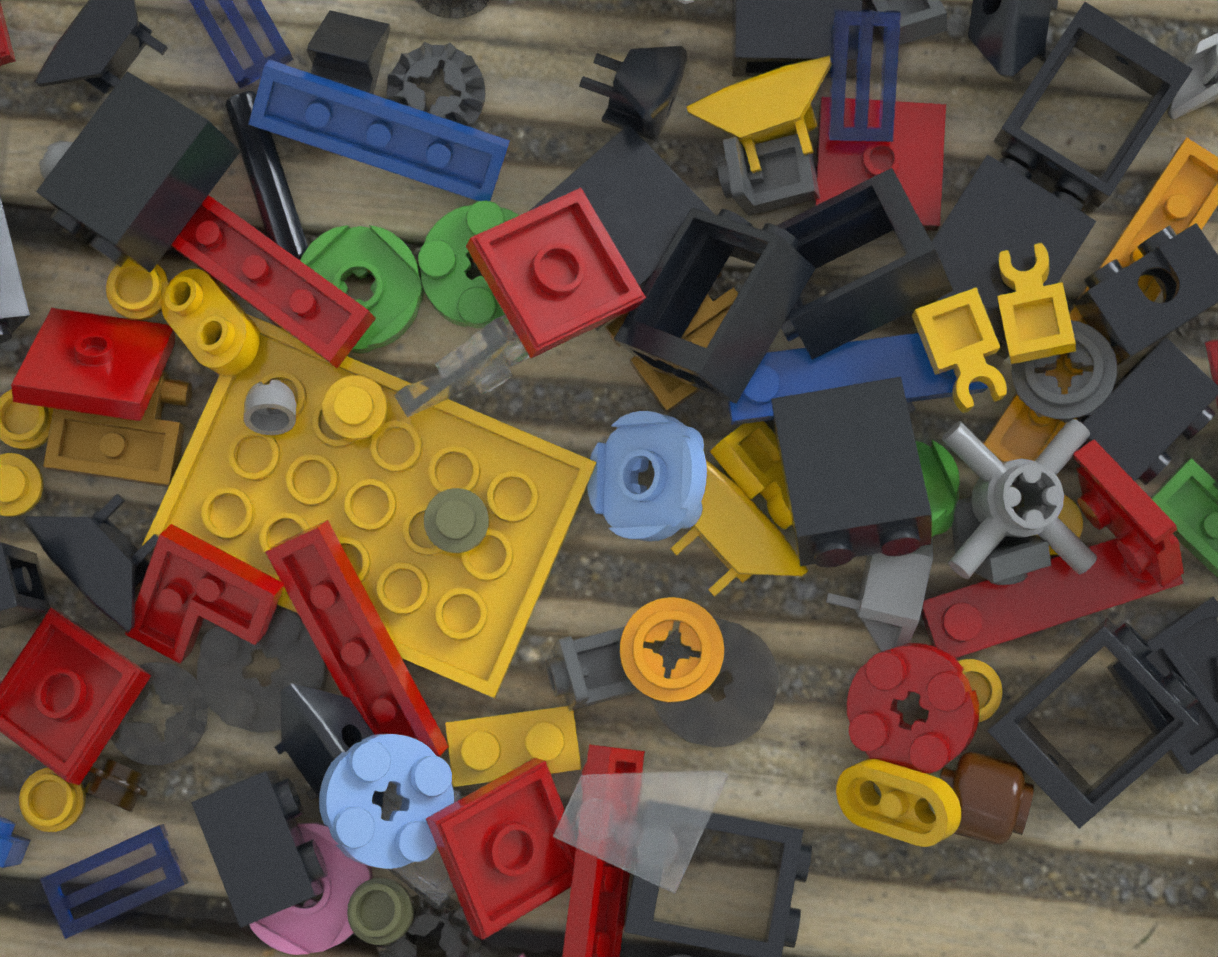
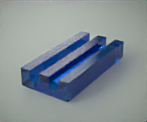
M190 0L240 89L261 78L264 65L269 59L284 65L294 60L261 0L246 1L275 50L274 54L266 58L233 1L218 0L254 65L244 70L204 0Z
M834 10L828 125L829 140L893 142L901 13L899 11ZM849 25L859 26L854 127L844 126ZM873 26H885L879 127H868Z
M164 824L151 828L40 879L65 939L189 883L184 871L181 872L177 860L179 859L175 849L170 847L167 840L169 835ZM153 845L157 855L64 897L60 885L145 846ZM161 867L163 868L166 879L77 920L73 919L70 912L71 908Z

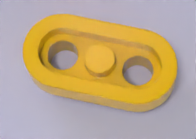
M200 269L184 270L169 282L162 296V314L196 360L203 366L223 376L235 375L245 370L257 355L260 345V334L256 324L227 288Z
M866 759L848 767L838 778L836 785L838 804L844 815L853 824L861 828L916 846L929 847L950 837L959 827L961 807L958 797L953 789L940 778L879 759ZM874 783L879 787L881 797L876 793ZM929 803L932 805L935 814L930 809Z

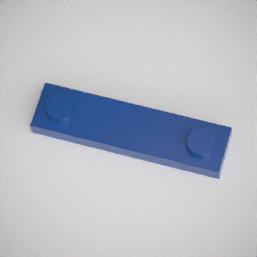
M270 59L264 65L248 124L476 201H491L510 140Z
M919 333L848 342L813 360L806 348L767 352L737 404L728 401L731 425L773 420L771 402L773 398L901 377L907 402L953 397L952 390L957 378L953 369L935 375ZM972 382L969 384V393H983L988 386L982 382Z

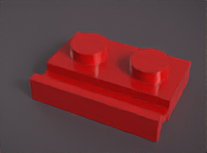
M1095 439L1074 452V459L1080 465L1076 470L1082 496L1077 498V502L1088 521L1098 530L1106 526L1118 539V549L1126 562L1138 573L1147 570L1162 587H1165L1184 574L1179 540L1172 534L1177 530L1176 524Z

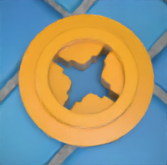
M661 598L642 606L629 619L621 636L620 658L625 674L640 692L659 701L679 702L696 697L714 682L722 667L724 642L718 624L703 607L682 598ZM679 622L678 633L681 634V644L690 647L691 651L700 652V658L690 656L689 659H678L675 669H671L670 679L664 678L663 656L653 653V649L643 648V643L654 644L655 641H665L668 632L672 631L673 623Z

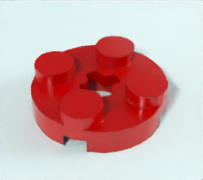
M907 643L875 654L858 670L849 688L847 716L850 722L848 733L852 743L856 748L864 751L870 759H879L922 773L939 771L967 749L978 727L980 715L979 700L976 690L972 691L969 680L962 672L965 669L949 653L935 646L923 643ZM911 692L919 694V706L929 710L927 720L917 719L913 725L906 723L903 720V713L897 709L898 700H906Z

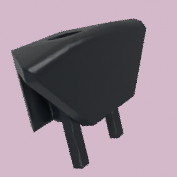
M88 0L54 45L34 83L44 87L85 80L106 94L115 88L146 45L162 56L168 47L151 36L152 30L138 21L135 0Z
M973 0L968 38L999 75L1012 77L1035 57L1045 62L1051 52L1045 49L1050 12L1057 10L1058 0Z
M682 46L630 49L623 62L597 53L594 58V64L617 72L613 80V87L585 76L582 77L579 87L609 97L608 108L602 116V122L620 129H624L629 124L639 136L656 141L671 113L688 57L687 52Z
M116 494L100 511L97 510L91 517L26 516L23 520L25 526L51 561L97 609L128 634L135 627V587L145 577L150 563L146 558L154 551L159 536L154 534L138 550L108 519L125 502L120 494Z
M291 683L281 690V742L274 748L279 755L285 751L310 785L311 789L306 794L313 800L317 797L319 798L321 784L331 762L342 752H347L354 744L375 734L350 698ZM375 791L372 796V804L380 806L383 812L384 791Z

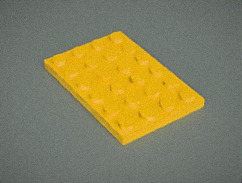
M249 315L256 324L260 334V345L257 355L252 363L242 372L231 376L219 375L142 546L154 534L159 536L170 524H173L280 581L265 552L275 544L328 520L401 658L496 699L585 494L597 462L348 356L336 369L284 329ZM349 375L365 376L376 382L384 392L388 404L387 416L382 427L372 436L361 440H350L337 435L328 426L323 416L322 404L326 391L335 381ZM271 380H279L293 391L296 401V423L288 432L279 435H264L252 431L245 425L244 402L248 391L259 382L269 385ZM461 488L469 490L476 494L487 508L489 515L487 534L477 547L468 552L449 553L435 546L426 534L424 527L425 510L429 502L438 493L447 489ZM284 588L277 605L298 613Z

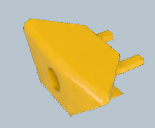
M830 55L786 65L726 86L687 105V112L737 137L745 147L752 173L762 171L755 144L798 134L803 154L806 156L814 153L808 132L817 127L811 102L832 66Z
M706 459L707 479L701 501L702 514L698 522L691 527V530L674 544L670 550L677 556L697 537L707 545L729 569L725 575L708 589L714 597L735 578L744 583L751 575L799 577L805 575L809 569L806 566H800L798 554L782 532L738 485Z

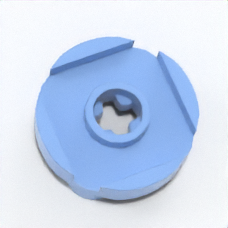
M637 411L620 417L611 425L617 429L610 434L606 443H597L590 457V460L597 462L587 485L589 500L595 513L604 515L607 523L612 526L609 529L616 535L640 541L652 542L671 537L681 528H691L698 522L702 514L701 501L707 479V466L703 451L704 442L700 432L684 425L674 417L651 411ZM650 460L655 474L653 483L647 490V486L638 484L639 472L647 471Z
M378 734L362 739L361 742L354 744L347 752H342L331 762L324 775L319 795V809L324 826L329 827L332 838L338 843L336 846L343 854L360 864L393 869L401 868L412 862L426 860L434 853L437 847L426 818L454 803L450 766L444 759L437 757L427 745L408 736ZM390 781L397 786L396 793L402 797V804L400 810L392 811L390 818L383 820L381 819V807L372 804V796L375 791H386Z

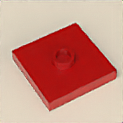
M821 97L816 159V176L820 199L814 200V206L893 168L924 229L927 231H937L941 221L946 104Z
M582 188L471 237L466 245L467 250L531 359L639 307L646 299Z
M51 307L11 384L13 402L141 421L176 343L175 331L167 324Z
M50 608L0 683V732L65 781L79 786L152 675L64 613Z
M533 758L426 818L472 934L484 940L571 888L577 840L545 760Z

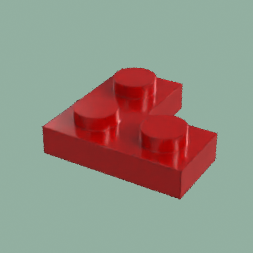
M170 524L158 537L135 603V627L128 634L125 632V635L179 664L192 652L204 619L256 645L268 630L285 583L185 530Z

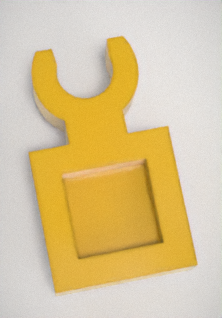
M1042 243L1034 244L1036 264L1028 271H1018L1012 266L1008 250L1001 251L999 254L1001 278L1009 288L1015 290L1013 293L997 296L1011 364L1076 351V342L1063 282L1043 286V283L1048 278L1050 268L1048 252Z
M977 288L914 310L912 318L935 375L951 369L955 373L957 380L954 383L952 395L955 405L962 413L968 412L974 407L973 398L969 393V384L978 381L986 384L994 402L1001 400L1006 395L1007 387L1003 375L995 367L987 365L984 357L996 354L1000 349V345Z
M764 421L740 425L709 452L750 499H753L759 493L765 498L771 518L779 527L786 530L792 525L776 435Z

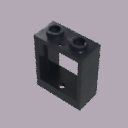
M1084 2L993 142L1003 147L1001 155L1004 158L1019 163L1030 173H1033L1036 168L1057 181L1054 185L1056 191L1071 195L1080 201L1084 207L1090 202L1099 208L1110 197L1193 69L1092 5ZM1073 47L1153 96L1100 178L1020 129Z
M893 168L776 225L792 234L799 241L796 251L816 269L891 231H894L906 254L806 305L801 295L799 296L781 329L788 342L800 337L812 360L954 291L939 256Z
M692 207L643 288L642 292L646 299L639 307L629 312L614 340L649 368L737 404L816 268L796 251L799 241L792 234L774 224L765 223L761 230L755 228L746 219L730 210L721 209L719 214L715 215ZM729 256L755 264L707 348L681 339Z
M1108 617L992 721L987 730L1079 829L1199 725L1200 713L1193 707L1200 701L1196 693L1174 671H1171L1164 677L1146 658L1153 652L1152 648L1132 626L1125 622L1117 628ZM1106 646L1170 713L1171 717L1090 786L1026 716L1099 650Z
M647 799L624 923V932L751 957H782L784 946L794 948L796 945L801 909L791 907L795 881L805 883L807 880L812 844L802 842L804 830L799 827ZM671 822L781 842L765 939L654 918Z

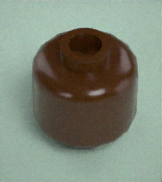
M966 752L959 758L955 770L942 768L940 779L953 789L961 807V821L954 834L994 845L1005 844L1010 839L1012 833L1023 834L1033 798L1034 784L1025 782L1024 770L1019 764L977 752Z

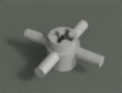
M1071 419L1035 461L1021 458L1003 463L961 421L955 423L947 430L942 437V441L980 477L973 488L971 501L974 515L981 524L949 560L948 564L953 571L961 577L969 579L1005 536L1021 538L1036 534L1043 540H1047L1048 545L1077 574H1083L1091 568L1097 556L1058 518L1063 508L1064 493L1062 484L1056 476L1071 459L1073 453L1090 436L1086 426L1078 420ZM1021 492H1023L1025 499L1024 507H1020L1016 514L1012 507L1020 503Z

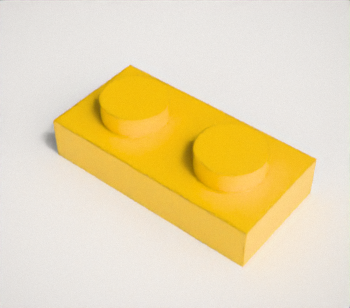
M568 706L445 723L453 787L492 782L533 758L545 760L550 774L582 769L574 710L569 711Z

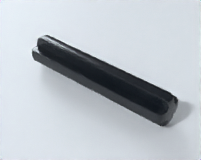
M246 91L231 96L226 100L225 107L239 150L241 151L240 153L267 236L300 260L308 248V244L272 134L269 131L248 125L256 93Z

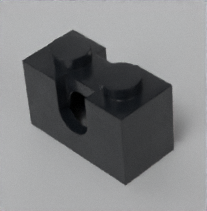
M1197 223L1178 235L1170 225L1137 246L1144 257L1125 268L1115 259L1084 279L1089 290L1074 304L1086 323L1100 332L1110 343L1116 357L1117 366L1218 303V254ZM1149 275L1154 277L1163 293L1162 303L1153 302L1143 294L1137 285L1140 276Z

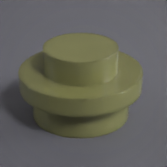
M452 488L438 493L429 502L424 514V527L431 542L439 549L449 553H464L477 547L485 538L489 527V515L483 501L476 494L466 489Z
M373 878L362 883L353 892L347 908L348 922L352 931L361 940L374 945H387L399 940L408 931L414 914L413 902L408 891L400 883L387 878Z

